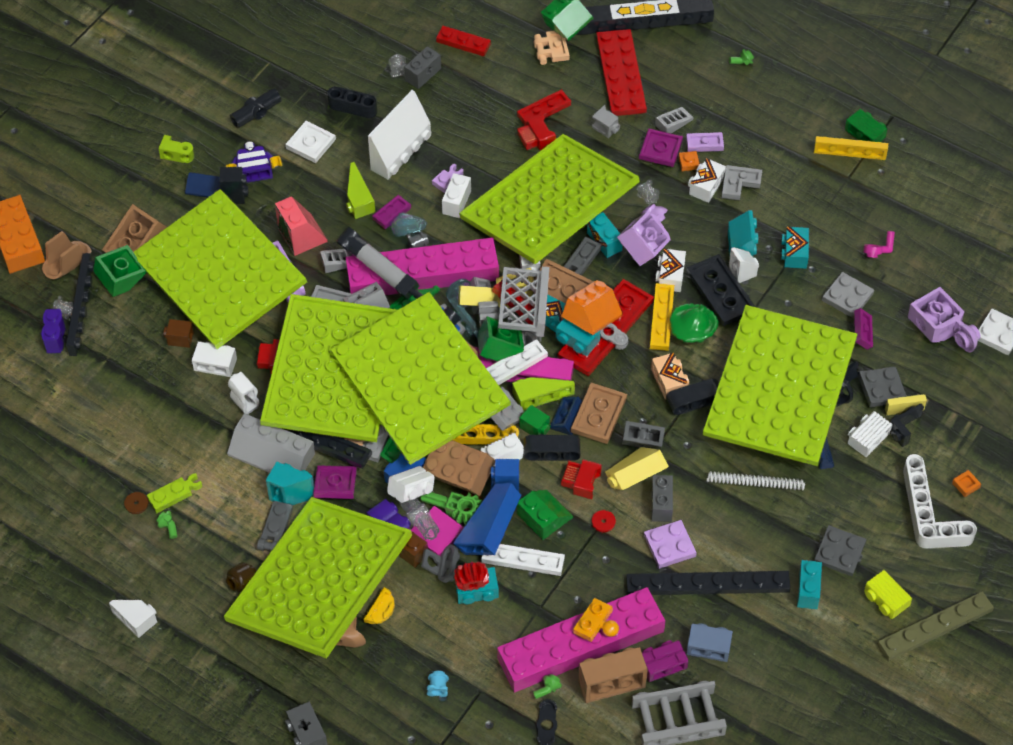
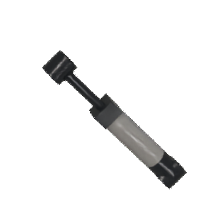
M347 227L336 240L342 248L364 263L396 289L406 300L411 296L416 299L423 296L417 290L420 286L414 278L404 273L362 239L352 228ZM446 307L443 310L454 326L461 320V317L451 308Z

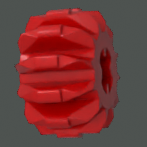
M481 562L465 563L464 565H459L454 570L455 583L458 589L463 591L478 590V588L484 587L489 583L488 569L486 564Z

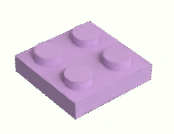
M682 520L644 532L645 540L659 569L696 557L695 548Z

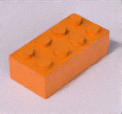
M21 195L0 201V250L10 274L45 262L41 246Z

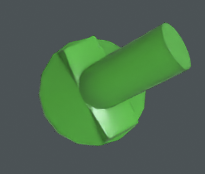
M743 49L740 53L741 57H729V64L745 63L748 65L753 64L752 59H754L749 49L747 51Z
M171 511L162 512L157 519L158 527L168 528L169 538H177L176 525L172 520Z
M549 674V676L544 675L545 687L537 689L533 693L537 699L555 692L556 689L562 687L560 679L553 674Z

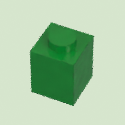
M530 405L519 418V428L530 435H546L550 430V416L533 405Z

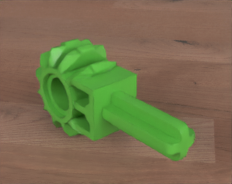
M433 492L421 496L422 502L444 508L449 517L456 519L459 524L464 522V526H466L483 502L479 500L477 494L471 497L469 492L467 496L451 492L450 497ZM466 508H471L470 511H464Z

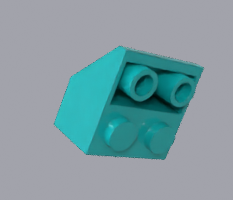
M748 210L729 222L727 232L729 256L731 248L734 247L750 252L752 257L757 254L758 233H755L757 219L753 218L752 210Z
M275 463L266 479L270 501L295 505L314 497L313 476L309 472L295 469L287 463Z

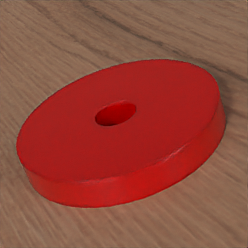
M600 510L592 517V526L599 532L606 533L615 527L616 519L610 511Z

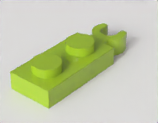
M194 473L186 481L181 477L147 494V498L155 512L159 513L192 496L191 490L201 489L203 487L202 482L193 483L198 479L197 474Z

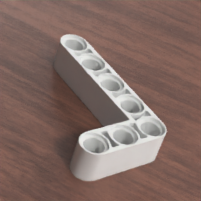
M917 454L908 456L903 473L915 539L918 546L922 548H944L971 545L977 532V527L973 522H935L924 460Z

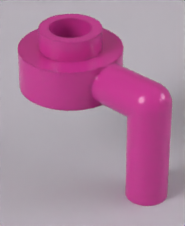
M887 231L886 246L864 244L863 252L867 253V257L877 258L882 253H891L893 251L895 232Z

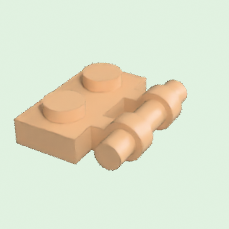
M555 31L546 32V37L541 38L540 34L534 36V46L538 51L536 54L540 64H546L548 57H551L552 62L569 60L566 39Z

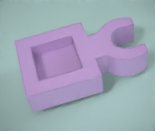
M452 164L449 172L443 170L432 180V185L445 193L453 173L463 175V169L455 171L456 164Z

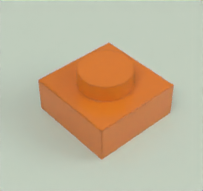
M697 151L679 153L681 171L697 170L700 165Z
M969 470L954 478L952 482L964 497L981 487V483Z

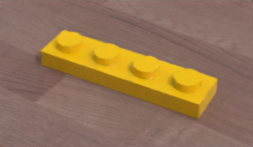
M816 136L814 153L878 160H886L888 143Z
M656 283L650 349L669 351L670 317L673 308L675 285Z

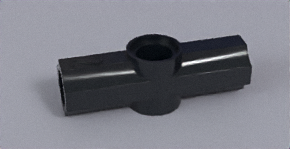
M274 88L258 98L250 97L242 108L230 114V120L236 128H240L254 118L256 120L262 119L268 109L282 101L281 96Z

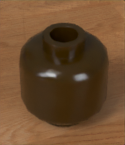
M245 562L232 567L227 572L226 583L228 587L233 591L242 592L255 575L256 569Z

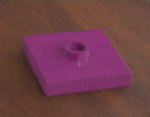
M648 128L639 159L674 167L683 136Z
M317 466L314 498L354 499L357 467Z

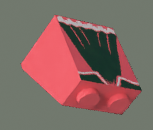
M292 196L275 203L279 232L294 256L328 242L312 214Z

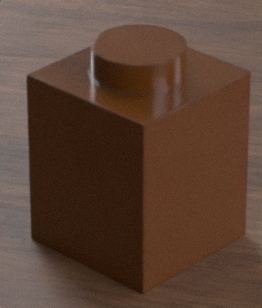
M170 319L168 326L164 328V337L167 339V344L169 346L191 347L194 335L192 322Z
M412 532L411 538L400 552V557L416 568L422 561L424 550L428 549V542Z

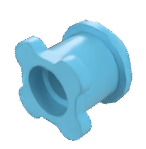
M434 671L429 674L428 680L430 684L427 686V695L446 697L448 695L446 682H448L449 677L443 671Z

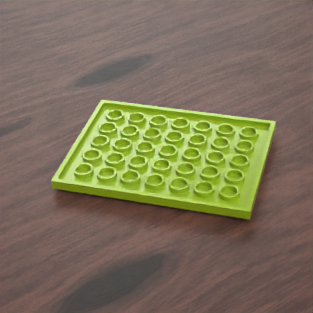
M562 134L466 207L459 215L465 222L533 264H536L638 184L640 180L636 174Z
M221 189L134 251L138 262L144 267L148 275L216 349H219L307 283L306 278Z
M430 292L330 349L335 359L410 465L511 405L503 390Z
M291 294L260 424L377 443L381 423L335 359L330 349L394 313L397 309Z
M745 305L703 430V435L818 466L857 339V333Z
M311 497L231 605L224 618L232 624L327 659L412 536V532L409 529Z

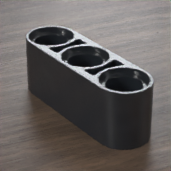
M334 86L329 88L327 95L328 104L331 109L365 118H373L377 115V100L375 96Z
M712 378L670 391L666 395V399L673 414L680 415L712 405L719 382L717 379Z
M528 435L524 438V458L527 460L575 461L581 457L580 438L576 435Z

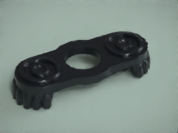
M551 699L543 700L539 705L540 711L537 721V741L539 745H553L555 742V731L558 726L556 710L558 707ZM549 720L553 723V727L550 730H544L541 727V723Z

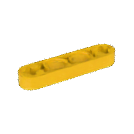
M478 424L452 441L460 444L495 443V441L498 442V440L505 438V436L508 437L509 433L511 435L515 433L518 437L519 430L514 425L502 431L495 424ZM467 432H474L477 436L470 437L467 435ZM486 432H493L496 436L489 437L486 435Z

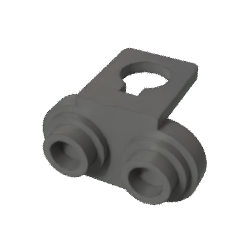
M448 545L443 550L441 556L425 549L421 563L422 568L437 575L438 579L444 583L453 581L455 579L454 570L456 563L460 558L458 548L454 545ZM428 556L433 558L437 566L431 567L428 564Z

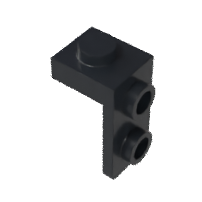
M922 403L917 406H911L905 413L897 414L890 420V423H892L891 436L902 447L909 444L911 432L905 425L922 416L924 409Z

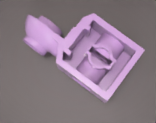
M654 203L641 212L642 215L633 220L617 237L639 266L655 257L671 240L669 233L661 223L665 219L664 214L668 210L662 206H655Z
M941 287L910 304L908 318L931 342L945 341L953 336L961 348L967 352H973L978 340L981 338L976 326L972 324L966 325L962 322L964 311Z

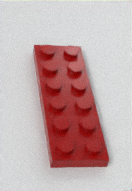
M631 29L596 32L611 113L616 116L646 113L647 107Z
M623 279L613 290L622 311V316L612 322V324L626 334L652 304L654 296ZM610 327L603 329L604 334L607 336L614 334L613 329ZM600 336V342L588 356L577 353L566 344L559 351L558 358L574 361V368L589 377L615 347V344Z

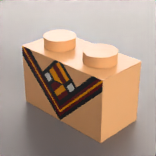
M674 353L652 359L651 370L665 400L666 395L670 391L689 385L688 376L682 372L681 361L676 359Z

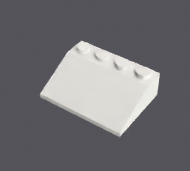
M411 90L368 135L371 170L387 180L392 175H395L401 165L406 163L410 156L419 150L420 145L431 136L430 121L415 91Z

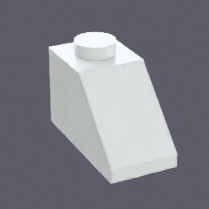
M735 247L731 248L729 269L737 281L741 283L756 277L759 268L757 259L753 258L748 251Z
M112 600L109 602L112 613L138 638L157 623L155 609L150 604L146 605L142 600Z

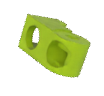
M164 135L159 146L160 159L181 163L193 161L194 150L191 143L172 141L171 136Z

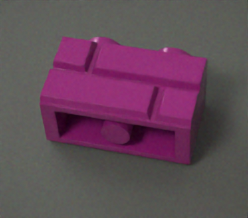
M669 640L664 642L661 647L655 649L649 647L642 652L647 666L648 682L688 668V658L683 651L680 641L672 642Z

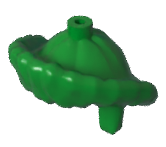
M702 304L680 305L673 310L670 317L672 334L677 339L690 343H702L705 339L713 336L719 323L714 312Z

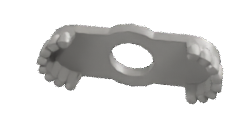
M611 323L606 326L613 329L614 334L611 336L605 335L603 329L601 330L600 336L614 343L616 349L623 350L628 345L627 335L617 329L614 324Z

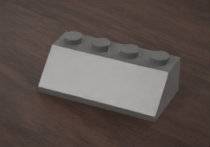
M244 413L234 429L227 455L268 473L271 472L276 462L287 463L301 471L306 470L315 455L313 441L282 428L263 426L260 424V419Z

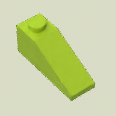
M352 162L350 165L347 193L348 203H346L348 212L352 213L354 218L357 219L375 213V201L355 162Z
M530 377L519 379L512 383V394L523 410H527L530 405L537 407L574 395L575 383L569 380Z

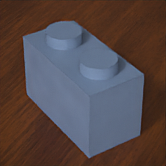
M701 623L692 624L687 655L728 662L733 631L723 627H708Z

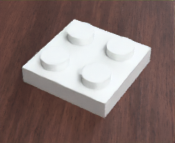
M305 121L286 143V149L316 163L336 140V136Z
M991 309L979 328L981 338L978 341L1009 356L1013 349V318Z

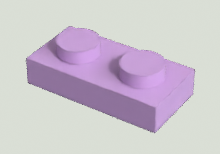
M722 132L686 135L688 152L724 151Z

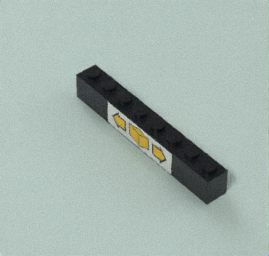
M653 0L585 7L593 16V19L577 35L713 22L714 6L712 0Z

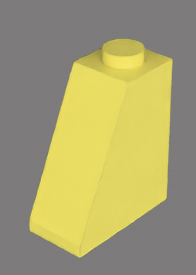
M641 447L605 471L608 477L607 482L612 488L624 490L669 466L660 450Z

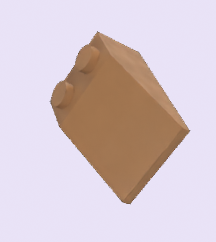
M132 204L102 250L107 253L128 245L134 252L166 229L167 226Z

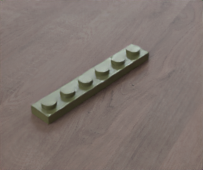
M982 591L879 640L877 645L886 659L890 661L992 612L994 607Z

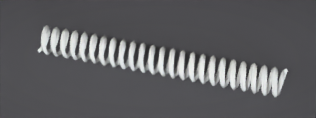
M710 471L707 482H709V479L713 482L714 479L715 483L717 480L721 483L722 480L723 484L725 480L727 484L729 480L733 484L734 480L735 485L737 480L739 485L741 480L742 485L745 484L746 480L747 486L749 485V480L751 486L753 485V480L754 486L757 485L758 480L759 487L761 480L762 487H764L765 481L766 487H768L770 481L771 488L773 481L774 488L777 486V481L778 488H780L782 481V489H784L786 481V489H788L790 482V490L794 483V490H796L798 484V490H800L802 485V491L805 486L802 479L800 482L799 479L795 482L793 478L791 482L790 478L788 481L787 478L783 481L782 477L780 480L779 477L775 480V477L771 479L770 476L768 478L767 476L763 478V476L759 477L758 475L755 477V475L748 476L747 474L745 476L741 474L740 476L739 473L737 476L735 473L732 476L731 473L728 475L727 472L725 475L723 472L721 475L720 472H717L716 475L715 471L713 475Z

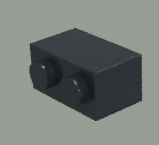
M220 167V189L234 204H245V196H249V187L245 186L247 185V175L243 174V168Z

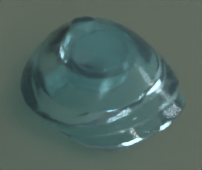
M399 213L391 223V230L394 236L401 237L408 233L424 230L427 226V221L418 216Z

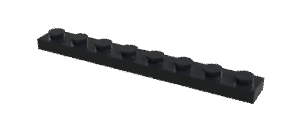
M789 571L627 574L626 576L627 595L648 587L651 595L790 593Z

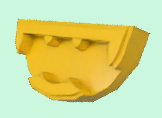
M384 587L370 608L364 618L365 623L380 624L388 620L393 614L395 608L394 598L387 588Z

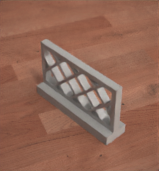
M542 266L541 271L504 267L498 328L536 332V336L544 337L549 267ZM507 274L516 275L518 278L511 281ZM528 276L537 277L532 283L526 278ZM522 281L527 286L520 289L516 284ZM510 287L516 291L512 295L506 291ZM531 289L536 294L529 297L525 292ZM521 295L525 300L519 303L514 298ZM511 301L515 307L509 310L505 304ZM528 303H530L534 307L530 311H527L524 308V306ZM520 310L524 315L518 318L514 312ZM510 316L514 321L511 323L503 322V319ZM529 318L533 325L525 324L522 321Z

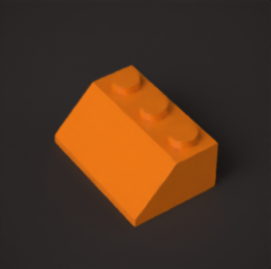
M596 280L568 297L562 317L594 335L620 318L622 311L613 289L604 282Z

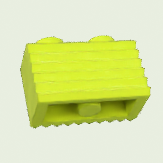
M885 570L866 583L864 590L866 597L870 601H874L879 606L881 613L889 616L890 619L895 618L911 605L912 598Z

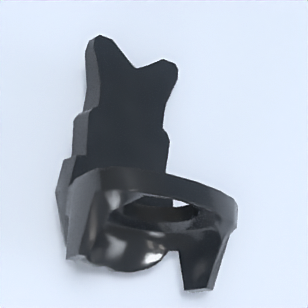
M857 361L847 368L836 407L853 400V391L849 383L858 377L857 367L859 364ZM844 387L847 389L849 395H846L842 391Z

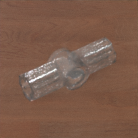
M418 498L403 503L399 501L411 525L418 529L425 540L435 539L440 530L432 519L426 505L421 503Z

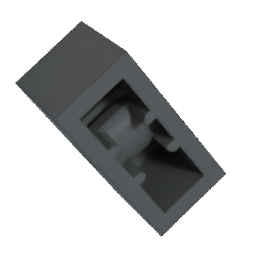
M427 46L404 67L405 81L417 89L422 87L441 69V55Z
M626 421L622 445L661 450L665 427Z
M653 475L652 521L672 522L673 475Z
M310 701L286 711L288 719L285 720V724L289 732H294L295 737L293 741L295 745H328L326 735Z

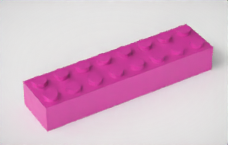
M493 238L380 252L404 273L414 278L420 286L418 290L430 289L433 286L445 288L467 285L473 277L496 281V278H499V265ZM355 256L346 257L351 294L375 282L380 285L385 295L399 294L396 289Z
M648 587L606 603L613 607V611L606 621L613 620L619 625V632L613 637L606 636L603 633V629L599 630L592 642L574 634L573 628L584 614L582 613L497 647V659L514 693L542 682L544 675L549 676V674L557 676L579 667V663L586 659L601 658L605 654L616 652L663 633L665 619Z

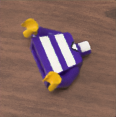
M253 142L245 143L244 149L238 150L237 157H234L231 164L226 165V167H242L243 174L247 175V183L272 179V169L277 166H283L280 156H273L269 152H265L262 146L255 147Z

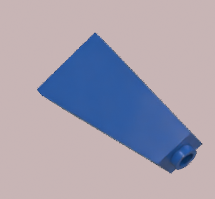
M507 482L493 486L454 542V545L464 555L496 554L521 497L515 486Z

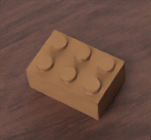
M451 440L431 452L423 468L426 472L428 471L433 474L436 480L480 496L490 475L491 466H494L495 459L487 453Z
M640 647L635 649L627 648L620 653H608L601 658H589L579 663L578 682L585 703L646 688L647 666Z

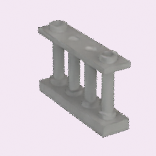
M700 681L694 685L651 693L640 692L632 696V709L640 707L646 733L642 734L641 745H675L725 735L727 728L725 719L719 720L716 718L710 694H714L715 681ZM702 696L708 721L698 724L695 721L689 698ZM681 700L687 720L686 726H675L669 702ZM661 704L667 726L666 730H654L649 710L650 705Z

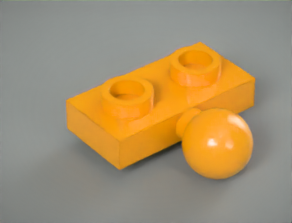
M594 598L573 628L574 634L590 642L593 641L600 629H603V633L608 637L617 635L619 632L617 622L613 620L606 621L612 613L613 607Z

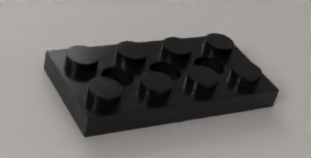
M720 254L687 267V274L722 326L741 319L745 305L755 307ZM707 275H716V278L711 279ZM721 287L724 288L726 291L719 292L716 289ZM731 301L734 302L735 305L728 306L726 302Z

